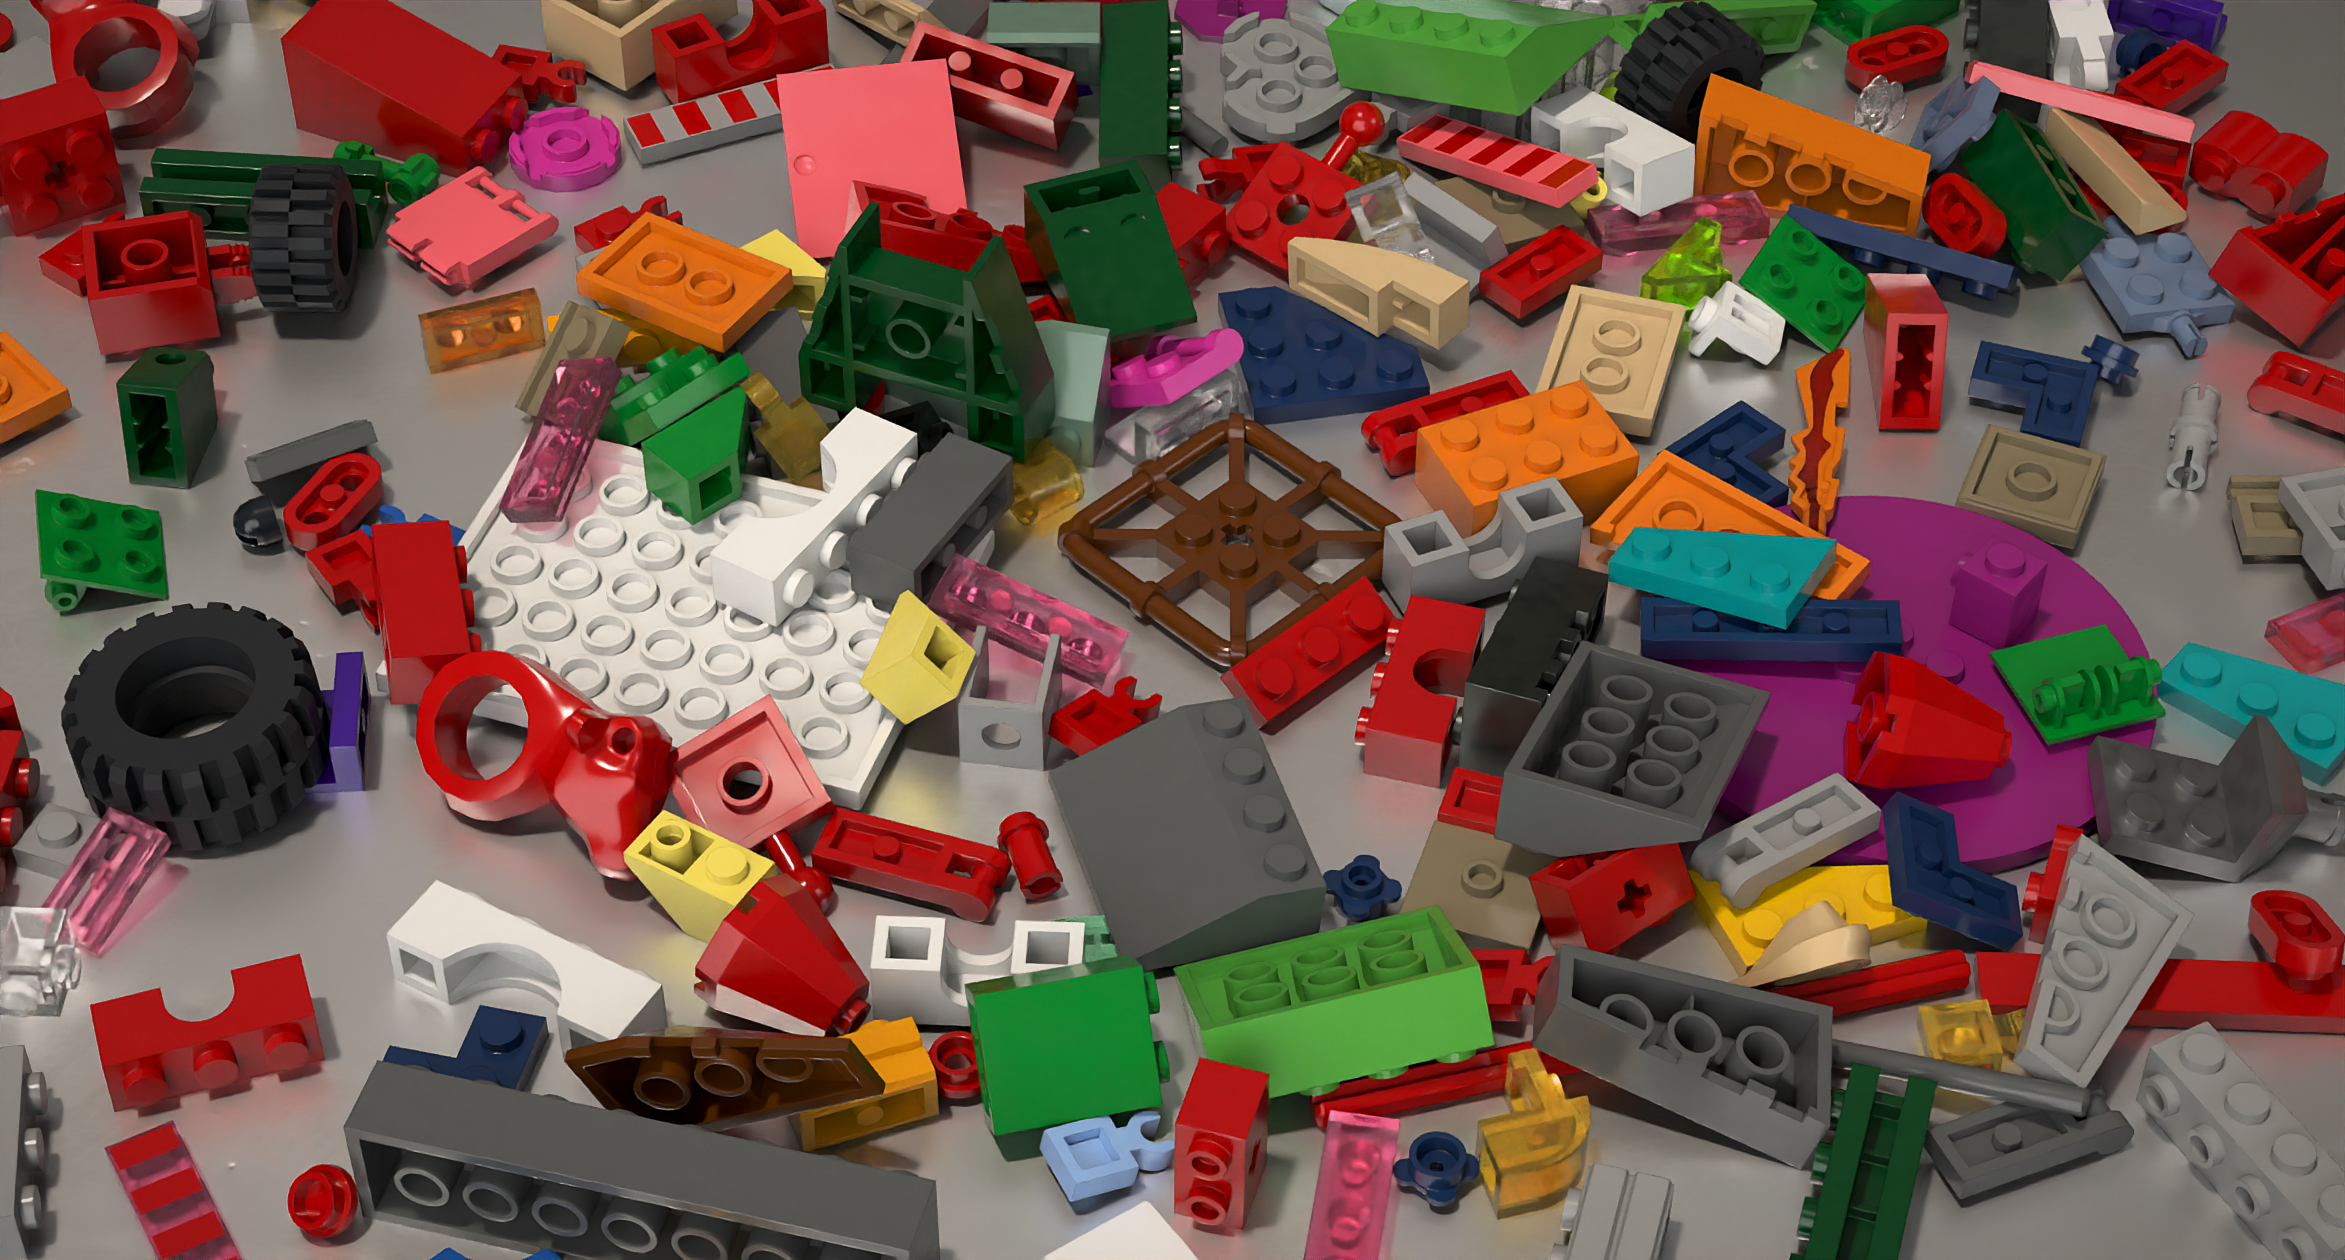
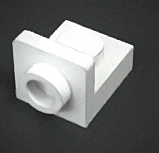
M1727 280L1713 298L1704 296L1694 308L1688 321V326L1693 329L1688 351L1700 357L1714 339L1718 337L1728 343L1735 351L1747 354L1767 366L1780 351L1786 319L1754 295Z

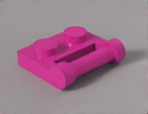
M1230 328L1213 330L1206 337L1181 339L1171 334L1154 337L1147 347V356L1144 357L1143 354L1135 355L1117 363L1111 368L1113 377H1111V409L1173 403L1235 364L1243 354L1244 344L1242 337L1237 331Z

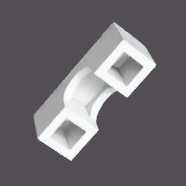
M1585 86L1531 105V143L1595 163L1596 168H1604V182L1607 186L1605 197L1641 217L1693 197L1694 144Z
M876 915L870 963L873 1020L884 1019L892 1022L912 1016L915 1024L970 1026L964 984L1085 963V923L1015 920L1014 940L1009 948L997 954L976 955L962 951L951 943L946 932V918Z

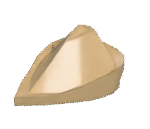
M1828 901L1818 902L1786 921L1749 973L1731 980L1729 983L1766 990L1862 969L1872 963L1869 955L1872 941L1867 924L1849 925Z

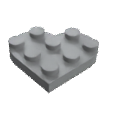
M1260 11L1236 19L1224 30L1223 46L1220 51V71L1227 78L1225 94L1222 99V119L1227 125L1234 127L1240 133L1263 141V145L1280 143L1282 140L1294 147L1297 140L1314 135L1340 119L1341 113L1349 104L1356 101H1367L1372 98V91L1342 87L1340 85L1325 31L1327 27L1312 18L1288 11V20L1277 18L1259 20Z

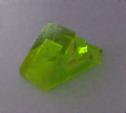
M1702 216L1642 276L1640 297L1687 306L1685 322H1688L1694 308L1704 296L1713 298L1727 280L1732 283V274L1728 270L1721 268L1724 258L1723 251L1719 249L1722 224Z

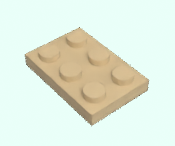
M1571 284L1535 393L1582 380L1622 433L1650 438L1684 328L1687 306Z

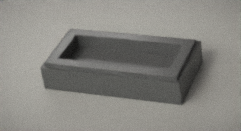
M367 419L354 420L248 456L244 463L250 480L262 482L376 443L378 440L371 421H367Z

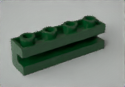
M1168 0L1102 4L1099 165L1101 168L1136 160L1156 194L1170 181L1173 182V171L1183 170L1180 136L1173 137V132L1183 131L1181 98H1173L1174 93H1183L1181 59L1173 60V56L1183 55L1181 22H1171Z
M156 148L150 162L153 177H144L138 191L144 217L188 210L202 217L205 237L208 240L249 242V215L253 189L265 164L341 165L350 181L354 194L358 248H375L389 207L382 161Z
M1853 1062L1846 1090L1832 1087L1831 1119L1828 1130L1835 1131L1833 1144L1822 1141L1818 1142L1810 1183L1820 1185L1822 1189L1819 1199L1805 1196L1796 1239L1808 1242L1805 1256L1791 1252L1789 1260H1898L1935 1096L1936 1081L1909 1075L1904 1097L1876 1091L1880 1068Z

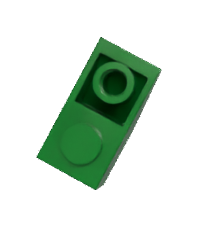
M738 386L641 442L646 488L691 525L697 524L742 497L750 444L746 391Z

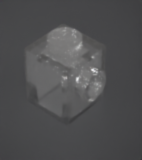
M0 906V1015L18 1018L29 1016L60 1017L68 990H75L78 987L82 968L81 954L76 944L67 909Z

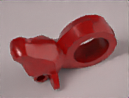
M29 0L31 5L49 24L52 67L56 83L84 75L92 87V81L99 67L112 55L129 48L139 47L160 51V58L153 72L140 84L124 91L103 92L93 89L107 113L113 139L122 140L144 137L160 129L182 111L194 88V67L200 49L191 29L180 18L156 7L138 3L137 0Z
M497 650L469 652L445 664L424 690L418 709L416 744L425 772L443 790L450 808L476 820L500 821L528 813L551 802L565 821L583 838L588 847L591 863L596 871L619 881L632 882L639 879L624 862L623 852L661 813L669 793L666 760L672 748L673 738L665 728L652 718L644 715L611 713L602 709L558 673L538 661L522 655ZM510 684L520 694L528 714V736L520 756L508 770L489 780H485L473 767L467 750V727L475 707L489 692L503 685Z

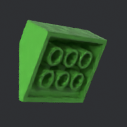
M1357 0L1348 5L1344 12L1325 31L1342 87L1521 116L1614 27L1612 16L1505 0Z
M1438 905L1173 967L1176 983L1199 1058L1270 1074L1269 1104L1272 1101L1271 1098L1299 1092L1304 1096L1323 1095L1336 1090L1340 1086L1341 1081L1366 1075L1371 1079L1378 1080L1397 1077L1409 1069L1408 1065L1433 1059L1441 1063L1464 1061L1473 1057L1477 1053V1049L1495 1045L1480 965Z

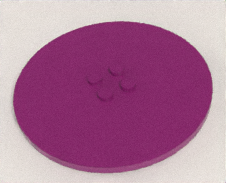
M1839 496L1833 519L1826 525V537L1837 539V543L1870 560V577L1849 600H1900L1903 640L1902 657L1916 660L2004 715V728L2009 729L2012 733V745L2005 765L2002 768L1995 767L1989 779L1891 789L1875 788L1847 780L1881 809L1879 829L1817 862L1832 866L1888 865L1882 807L1897 791L1954 814L1960 863L1986 874L2023 866L2049 856L2058 823L2084 829L2083 835L2085 836L2096 829L2097 823L2086 754L2087 750L2098 735L2150 748L2157 719L2047 745L1989 657L1991 651L1999 649L1949 624L1956 588L1950 584V580L1959 559L1968 551L1974 554L1994 534L2048 562L2037 617L2009 647L2106 624L2129 659L2141 655L2150 660L2149 653L2137 628L2122 606L2107 589L2083 567L2056 548L2000 520L1942 503L1905 497ZM1817 499L1808 500L1811 503V509L1809 508L1811 524L1809 528L1818 532L1819 514L1816 508ZM1790 504L1774 508L1801 523L1799 517L1790 508ZM1656 594V596H1655V597H1660V598H1668V597L1661 596V595H1657V594ZM1652 659L1771 692L1769 705L1716 807L1717 810L1735 823L1749 818L1836 772L1844 777L1843 736L1847 721L1858 723L1862 706L1851 704L1855 686L1867 663L1842 661ZM2154 685L2152 692L2158 699L2157 687Z

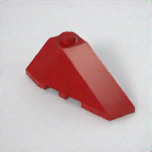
M852 180L849 190L845 235L872 201L879 203L882 249L968 272L992 237L996 235L1003 237L1020 283L1046 280L1025 241V227L1015 224L1006 225L1003 232L993 229L989 222L977 217V212L959 207L957 213L943 214L924 207L926 196L906 190Z

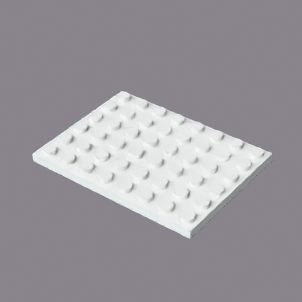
M535 425L457 545L465 546L467 559V583L460 584V588L472 589L474 599L475 625L474 627L467 628L468 634L479 633L482 651L497 650L536 660L558 673L602 709L611 713L636 714L652 718L662 725L673 738L670 752L770 694L833 803L861 810L904 726L903 722L859 684L894 608L851 591L850 564L847 559L840 568L831 570L813 589L808 601L802 607L795 608L778 627L714 599L710 552L746 516L773 518L797 514L815 506L827 496V492L745 473L742 497L697 524L691 525L646 488L642 449ZM993 530L989 531L926 605L952 630L994 551ZM383 659L375 672L378 691L389 693L385 661ZM510 684L503 685L489 692L473 711L474 715L528 728V714L522 697ZM753 770L743 771L733 778L760 786L762 784L761 773Z

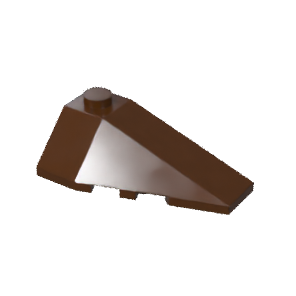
M678 1025L569 1049L564 1059L567 1066L605 1109L627 1110L639 1117L677 1125H697L709 1132L880 1096L884 1094L886 1085L850 1038Z

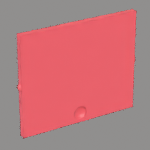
M946 58L872 66L858 65L851 68L777 75L798 247L816 262H832L837 247L845 236L849 190L852 180L906 190L926 196L924 207L943 214L957 213L959 207L967 209Z

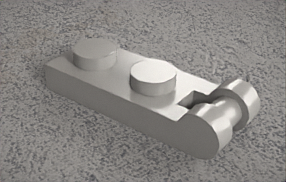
M1836 772L1704 840L1694 850L1690 865L1706 881L1716 880L1721 885V894L1737 909H1743L1753 904L1760 897L1763 889L1878 830L1881 809ZM1744 856L1748 859V861L1740 865L1735 862Z

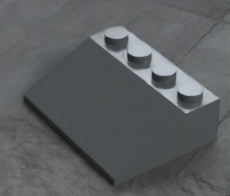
M1582 640L1504 771L1494 839L1517 845L1527 852L1545 853L1555 857L1700 840L1769 705L1771 692Z
M1244 697L1180 706L1049 771L1048 782L1116 957L1131 955L1142 965L1144 971L1202 961L1319 933L1327 885Z

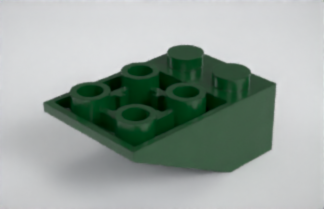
M1136 160L1023 185L1025 241L1069 323L1110 329V344L1197 323V314L1157 197Z

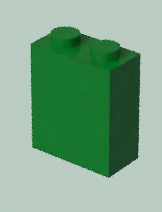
M1131 955L964 984L984 1118L995 1136L1163 1105L1160 1084L1170 1081L1169 1062L1163 1041L1153 1042L1150 1015L1160 1012L1157 984L1153 972L1143 973L1142 965Z

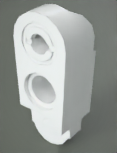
M2048 0L2046 73L2049 80L2085 90L2106 92L2109 89L2108 62L2114 33L2103 0Z

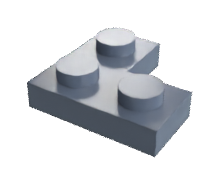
M1959 75L1925 105L1909 146L1931 154L1928 174L1933 169L1938 173L1945 170L1955 159L1960 146L1969 138L1974 142L1978 141L1995 122L1997 115L1992 111L2001 89L1984 75L1974 84L1964 81V77Z

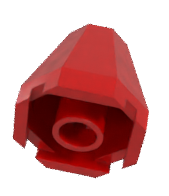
M1879 651L1873 652L1855 686L1851 704L1862 706L1858 723L1847 721L1843 736V769L1846 780L1880 789L1986 780L1989 779L1995 767L2002 768L2005 765L2011 750L2012 733L2009 729L2004 728V715L1914 659Z
M786 873L761 880L748 893L758 903L747 914L738 907H735L723 919L696 964L695 976L701 982L694 984V994L716 1010L792 1034L838 1037L839 1035L843 1036L856 1032L871 1010V1005L865 1001L868 997L870 982L804 886Z

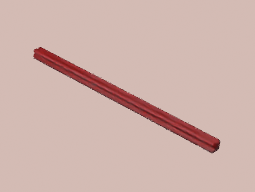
M1955 948L1763 991L1833 1007L1832 1017L1964 989L1969 985L1971 968L1963 951ZM1532 1040L1479 1051L1473 1057L1460 1062L1441 1063L1433 1061L1410 1066L1404 1074L1389 1079L1378 1080L1364 1076L1341 1081L1340 1086L1332 1092L1310 1096L1309 1103L1316 1125L1324 1129L1584 1071L1533 1048Z

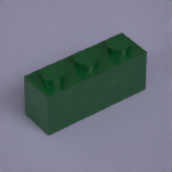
M2004 108L1996 116L1995 122L1987 133L1978 141H1973L1958 157L1971 177L1969 181L1976 184L2004 213L2007 221L2006 237L2009 238L2013 245L2010 254L2016 263L2030 274L2035 275L2038 271H2041L2062 282L2109 233L2043 130Z

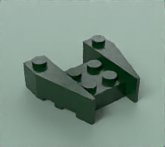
M871 201L837 247L827 274L829 279L824 293L817 302L812 315L813 323L798 353L801 400L849 414L855 407L862 409L883 379L964 401L967 402L968 440L1013 457V462L1025 465L1055 419L1054 372L1003 237L994 235L971 269L965 272L882 249L879 203Z

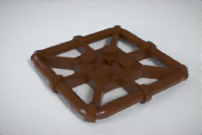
M1229 413V419H1222L1208 425L1156 461L1146 459L1133 468L1132 477L1079 511L1069 521L1064 522L1059 527L1057 545L1059 550L1068 555L1078 566L1130 602V610L1144 621L1155 620L1209 660L1231 669L1362 577L1366 576L1372 585L1382 578L1385 526L1401 522L1402 520L1389 509L1341 478V470L1330 462H1317L1264 425L1253 420L1244 419V413ZM1228 443L1229 481L1198 501L1170 481L1220 446ZM1244 443L1273 460L1301 479L1303 483L1277 501L1272 500L1245 481ZM1144 497H1147L1174 516L1173 519L1158 529H1098ZM1329 498L1376 531L1316 530L1299 517ZM1232 540H1241L1247 542L1248 546L1240 543H1235L1227 546L1226 542ZM1110 557L1158 558L1175 571L1157 583L1154 581L1143 582ZM1316 559H1366L1332 584L1322 582L1319 585L1300 571ZM1198 587L1230 609V641L1217 635L1175 605V603ZM1277 588L1301 605L1254 639L1246 640V608L1273 589Z

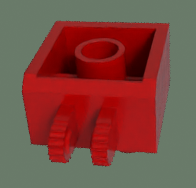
M84 75L0 100V209L16 237L126 203L107 113Z
M188 210L81 226L88 303L101 355L133 352L143 348L182 342L192 343L202 339L221 337L217 306L239 303L240 300H245L246 302L247 299H253L254 296H258L251 273L249 245L245 246L243 243L241 245L235 243L234 246L227 244L208 247L202 217Z

